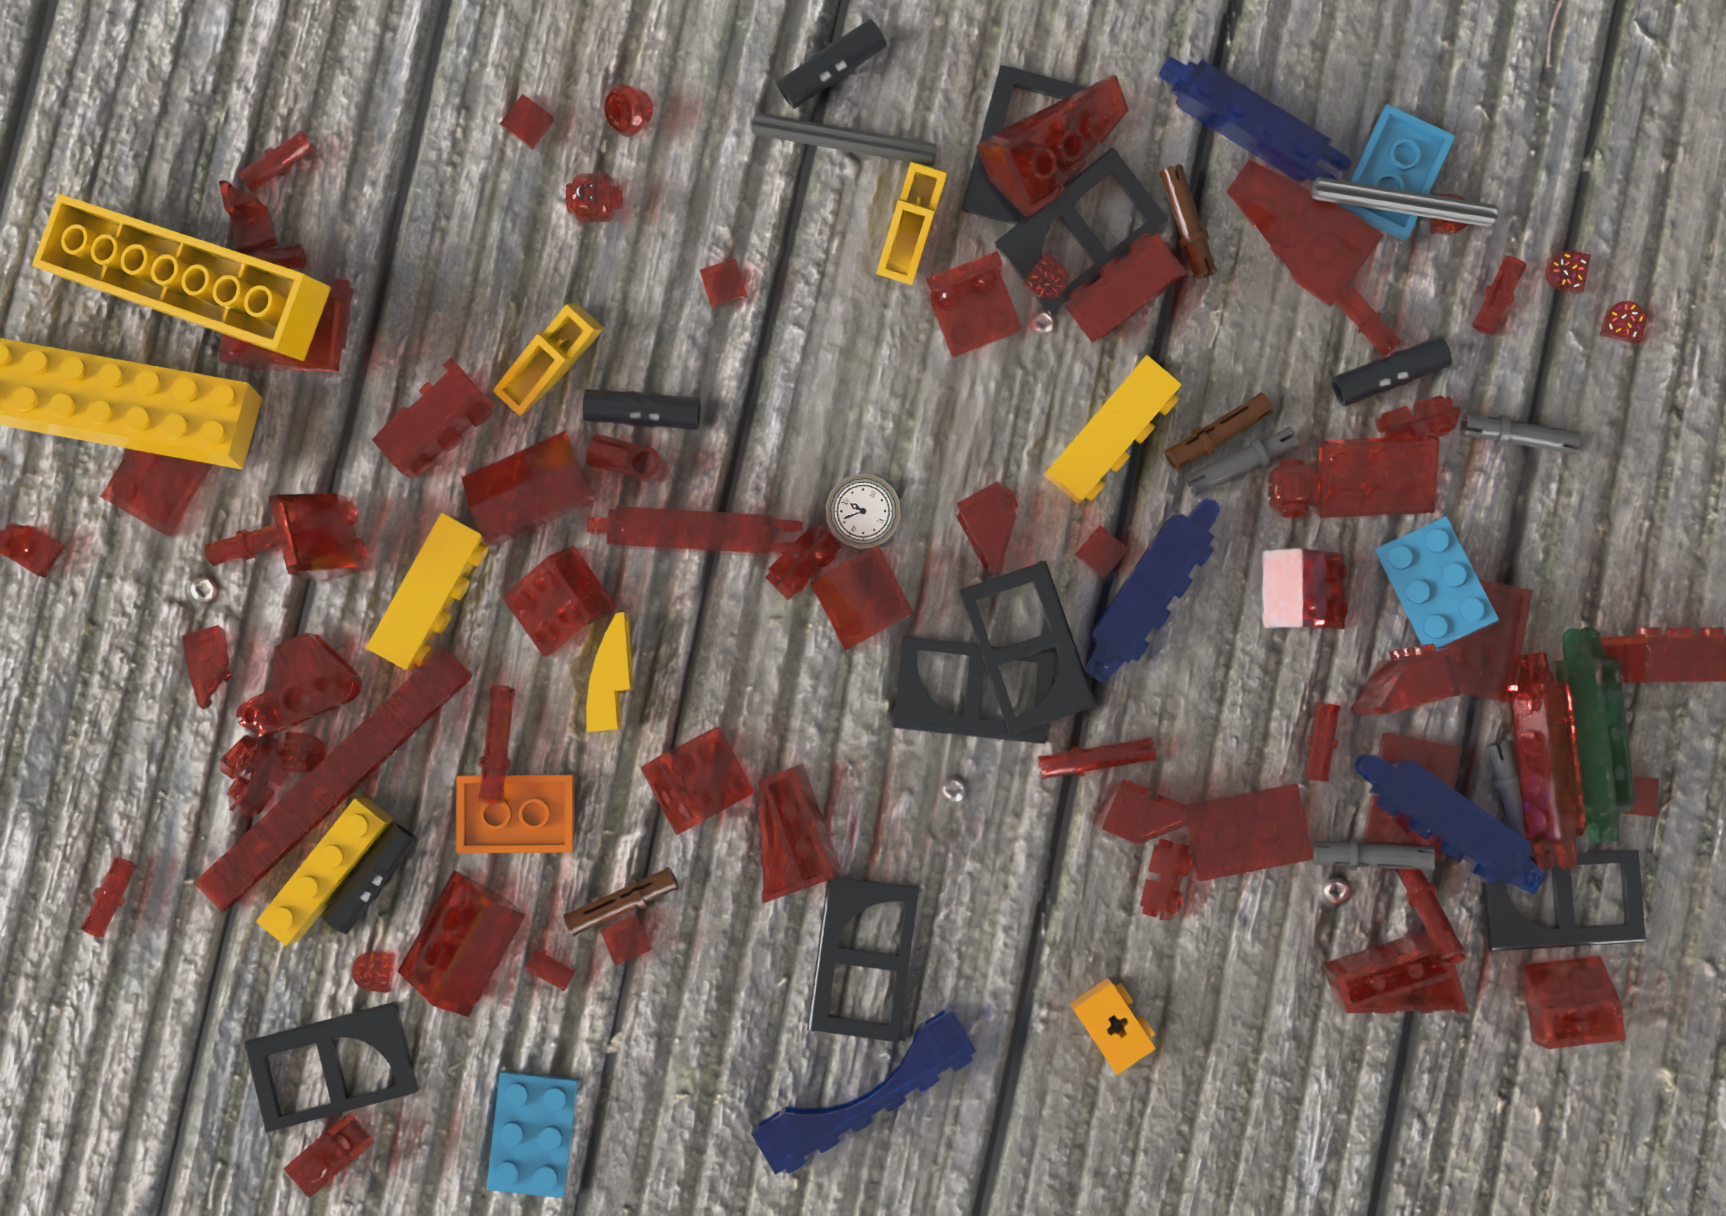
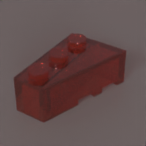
M1661 627L1636 628V635L1593 638L1595 684L1726 682V635H1724V627L1699 628V635H1693V627L1668 628V635H1661Z

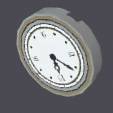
M854 474L841 480L830 492L825 506L826 522L833 536L843 545L857 550L873 549L886 543L896 532L901 518L900 500L894 488L884 479L871 474Z

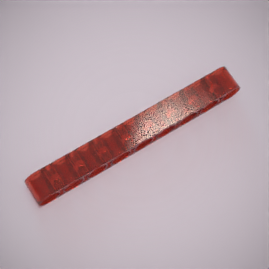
M447 647L435 653L196 881L195 885L221 913L231 908L470 681L473 676L472 673Z

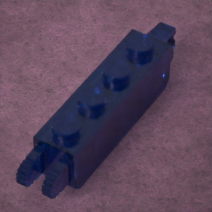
M1169 56L1158 76L1173 86L1171 92L1178 97L1175 103L1181 110L1294 180L1304 182L1308 178L1314 182L1318 177L1337 179L1333 174L1317 165L1319 159L1345 172L1352 164L1351 159L1329 145L1332 139L1202 59L1199 64L1189 61L1185 65Z
M1206 498L1201 503H1197V506H1194L1195 509L1187 517L1181 514L1172 516L1165 521L1091 630V640L1096 646L1084 669L1088 675L1101 683H1105L1122 664H1128L1131 659L1137 662L1145 653L1150 644L1145 639L1154 627L1159 630L1171 614L1167 606L1173 597L1176 596L1180 599L1193 581L1188 575L1196 564L1202 567L1214 550L1209 544L1215 536L1209 530L1217 520L1218 513L1221 512L1219 511L1221 507L1218 506L1219 503H1216V500L1213 501L1212 498L1210 500Z
M1362 754L1355 759L1353 763L1354 772H1357V775H1361L1362 779L1372 785L1368 793L1378 799L1375 804L1378 808L1394 818L1398 814L1410 821L1407 827L1412 832L1425 840H1428L1430 836L1443 844L1439 850L1454 861L1460 863L1462 859L1466 860L1475 867L1472 873L1489 885H1493L1495 881L1506 885L1511 884L1533 895L1544 882L1547 875L1528 858L1531 854L1529 841L1413 760L1397 759L1388 763L1383 759H1379L1376 755L1371 756L1369 754Z

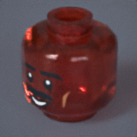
M579 173L575 175L572 183H567L566 185L567 211L569 214H574L578 222H611L616 214V209L623 208L622 187L615 186L612 176L608 173Z
M1299 459L1282 461L1280 467L1273 469L1268 474L1269 506L1283 518L1307 516L1309 510L1318 504L1317 472L1313 468L1305 466L1304 462Z

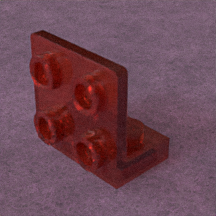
M998 251L931 276L925 280V292L952 357L960 356L1019 333L1022 329L1001 276L1003 263Z
M575 546L545 558L503 595L504 601L543 657L552 655L584 627L608 616L618 608Z
M715 727L640 768L676 835L754 793L749 780L720 727Z

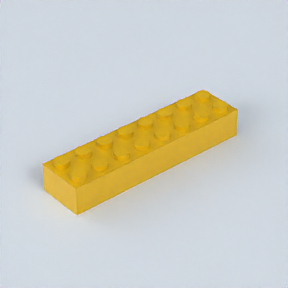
M59 193L32 266L63 279L301 361L305 360L331 287L303 273Z
M0 338L1 426L243 470L263 399L249 383Z

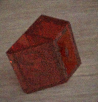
M879 545L843 562L810 583L845 651L914 615Z
M1311 549L1262 551L1263 628L1345 629L1347 604L1345 601L1344 580L1347 576V567L1344 562V553Z
M1123 779L1121 785L1110 782L1092 825L1139 845L1190 825L1193 817L1183 813L1186 805L1158 795L1157 799L1153 800L1147 797L1150 789Z
M1595 955L1521 964L1532 1042L1546 1049L1626 1040L1621 1000L1601 956Z

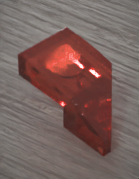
M226 180L219 181L224 209L231 219L238 252L246 255L278 246L271 213L267 206L263 205L257 196L249 192L247 194L233 187Z
M12 523L6 525V529L0 530V555L11 558L40 577H47L65 547L64 544L31 525L22 526Z
M219 625L182 635L189 676L198 706L202 709L209 708L213 702L210 698L222 681L227 683L232 676V673L226 669L229 666L225 630Z

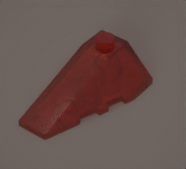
M1111 75L1002 129L976 146L990 181L1024 216L1029 217L1056 200L1065 190L1063 185L1072 174L1079 172L1087 163L1084 159L1097 143H1103L1129 111L1116 75Z
M1251 160L1247 161L1227 190L1228 195L1252 226L1257 227L1271 245L1270 249L1275 256L1280 257L1291 271V276L1295 282L1329 307L1333 305L1361 269L1383 237L1381 232L1351 212L1332 202L1313 199L1311 191Z

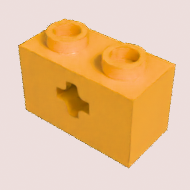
M1106 978L1069 1004L1118 1075L1156 1049L1150 1040L1155 1033L1143 1015L1137 1019L1128 1007L1134 1001L1121 982L1114 986ZM1113 1015L1119 1020L1121 1019L1120 1025L1122 1029L1118 1032L1112 1027L1109 1028L1111 1023L1108 1019Z

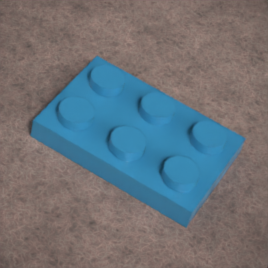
M1386 104L1379 115L1349 181L1429 194L1454 141L1455 135ZM1338 203L1336 207L1337 210L1403 241L1409 237L1418 218L1416 215Z
M1447 516L1374 549L1426 654L1499 621Z
M508 1070L500 1072L486 1190L554 1198L565 1197L579 1078Z

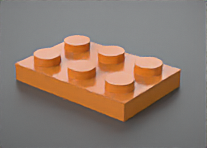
M575 774L457 776L456 853H563L575 851Z

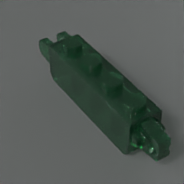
M1594 627L1581 628V630L1579 628H1569L1561 636L1563 638L1561 640L1563 642V660L1555 661L1556 684L1558 686L1561 709L1560 721L1563 727L1565 744L1564 758L1567 763L1569 780L1568 794L1571 801L1572 815H1583L1590 843L1619 841L1620 812L1631 810L1636 803L1620 662L1613 656L1603 655V646L1598 629H1594Z

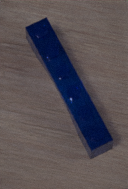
M950 1005L917 1026L912 1043L901 1062L885 1080L869 1092L848 1102L829 1107L800 1108L785 1106L755 1124L751 1135L775 1175L784 1169L787 1174L791 1173L807 1162L805 1156L817 1149L820 1153L826 1152L840 1142L838 1136L849 1129H852L855 1133L867 1127L873 1122L872 1115L885 1108L887 1112H890L901 1106L907 1100L905 1095L918 1088L922 1092L935 1085L940 1080L938 1075L949 1068L957 1071L968 1065L973 1060L971 1055L977 1052L976 1047Z

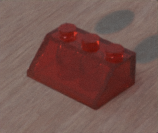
M566 431L461 477L471 514L484 543L492 547L597 500Z
M1434 643L1389 651L1390 658L1378 661L1351 708L1353 715H1384L1460 696L1461 691L1449 648L1436 650Z
M454 870L397 972L432 1006L469 1017L526 914L507 898Z

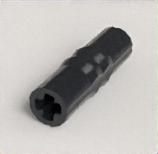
M868 19L839 40L829 43L822 51L813 54L805 63L778 80L776 85L788 105L794 110L823 89L834 85L841 77L849 75L857 66L887 47L886 40L872 19Z
M1438 336L1334 376L1331 380L1333 392L1342 407H1346L1450 367L1452 365V356L1443 337Z
M586 389L584 393V421L698 430L700 425L701 399L698 397Z
M392 821L372 849L361 859L357 868L348 876L343 887L321 914V918L335 930L347 935L370 904L379 897L383 887L391 881L395 871L418 843L419 839L408 829Z

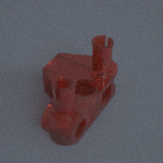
M304 633L275 646L273 689L241 703L236 711V718H242L238 723L250 730L255 740H260L350 703L361 692V678L356 670L318 634ZM306 694L310 697L308 705H304L302 702V698Z

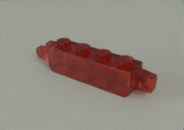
M616 506V509H609L608 518L588 517L587 519L588 534L607 535L606 544H612L623 549L770 557L771 553L800 555L801 551L800 545L788 542L783 544L771 543L772 530H784L785 532L801 531L802 522L773 519L771 515Z
M1546 653L1519 655L1520 675H1518L1517 685H1508L1525 840H1533L1536 864H1538L1540 869L1554 868L1556 859L1558 860L1559 867L1562 869L1575 868L1578 861L1576 837L1583 836L1586 829L1570 687L1565 680L1555 681L1553 672H1550Z

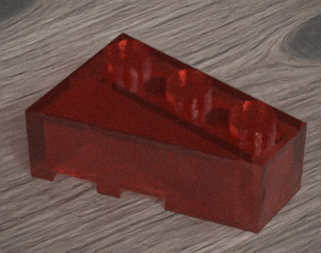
M1149 233L1144 234L1130 246V249L1133 251L1122 261L1117 257L1099 270V273L1102 275L1101 278L1091 286L1086 281L1069 294L1072 301L1064 307L1092 343L1101 341L1133 317L1138 310L1152 299L1156 300L1165 293L1164 290L1180 277L1184 279L1192 273L1165 236L1158 233L1152 237Z
M451 357L443 365L448 372L434 386L430 382H426L419 390L423 396L408 409L402 407L372 439L397 470L410 479L414 475L420 477L433 467V459L443 450L449 452L458 446L463 440L462 434L472 425L478 427L492 415L490 409L496 405L467 370Z
M802 763L759 779V823L762 834V854L760 856L761 867H763L762 904L834 879L841 874L842 870L804 764Z
M1433 928L1323 963L1333 999L1346 1013H1396V1011H1418L1420 1013L1455 1011L1456 1013H1469L1449 941Z

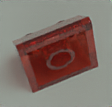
M998 481L956 503L953 510L989 578L996 575L1002 567L1017 516L1015 509L1018 508L1017 501L1009 487L1002 489Z

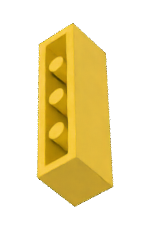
M1146 355L1051 465L1044 476L1075 503L1079 504L1084 498L1091 502L1106 485L1100 479L1107 471L1111 469L1116 473L1128 460L1130 455L1125 450L1131 443L1136 440L1141 444L1153 431L1155 426L1150 421L1160 411L1165 416L1180 398L1174 393L1182 384Z
M441 513L366 649L405 670L415 671L418 666L422 668L433 651V647L429 645L435 634H441L451 619L452 614L448 611L454 600H460L466 593L470 584V580L467 577L473 566L478 567L485 559L489 547L486 546L489 538Z
M367 796L354 798L257 919L256 923L285 946L300 941L343 887L348 876L357 868L361 859L372 849L391 822L396 820Z

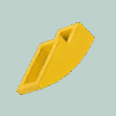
M910 162L876 274L913 285L949 172L919 162Z
M578 303L566 304L547 329L534 337L492 391L519 416H523L562 378L605 328Z
M625 612L615 614L604 634L595 657L586 705L587 732L622 729L619 691L635 690L629 614Z

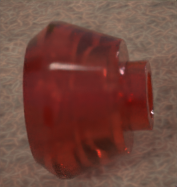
M617 84L609 90L605 98L604 113L608 124L613 130L622 136L630 137L637 134L650 122L653 114V104L644 90L627 84Z

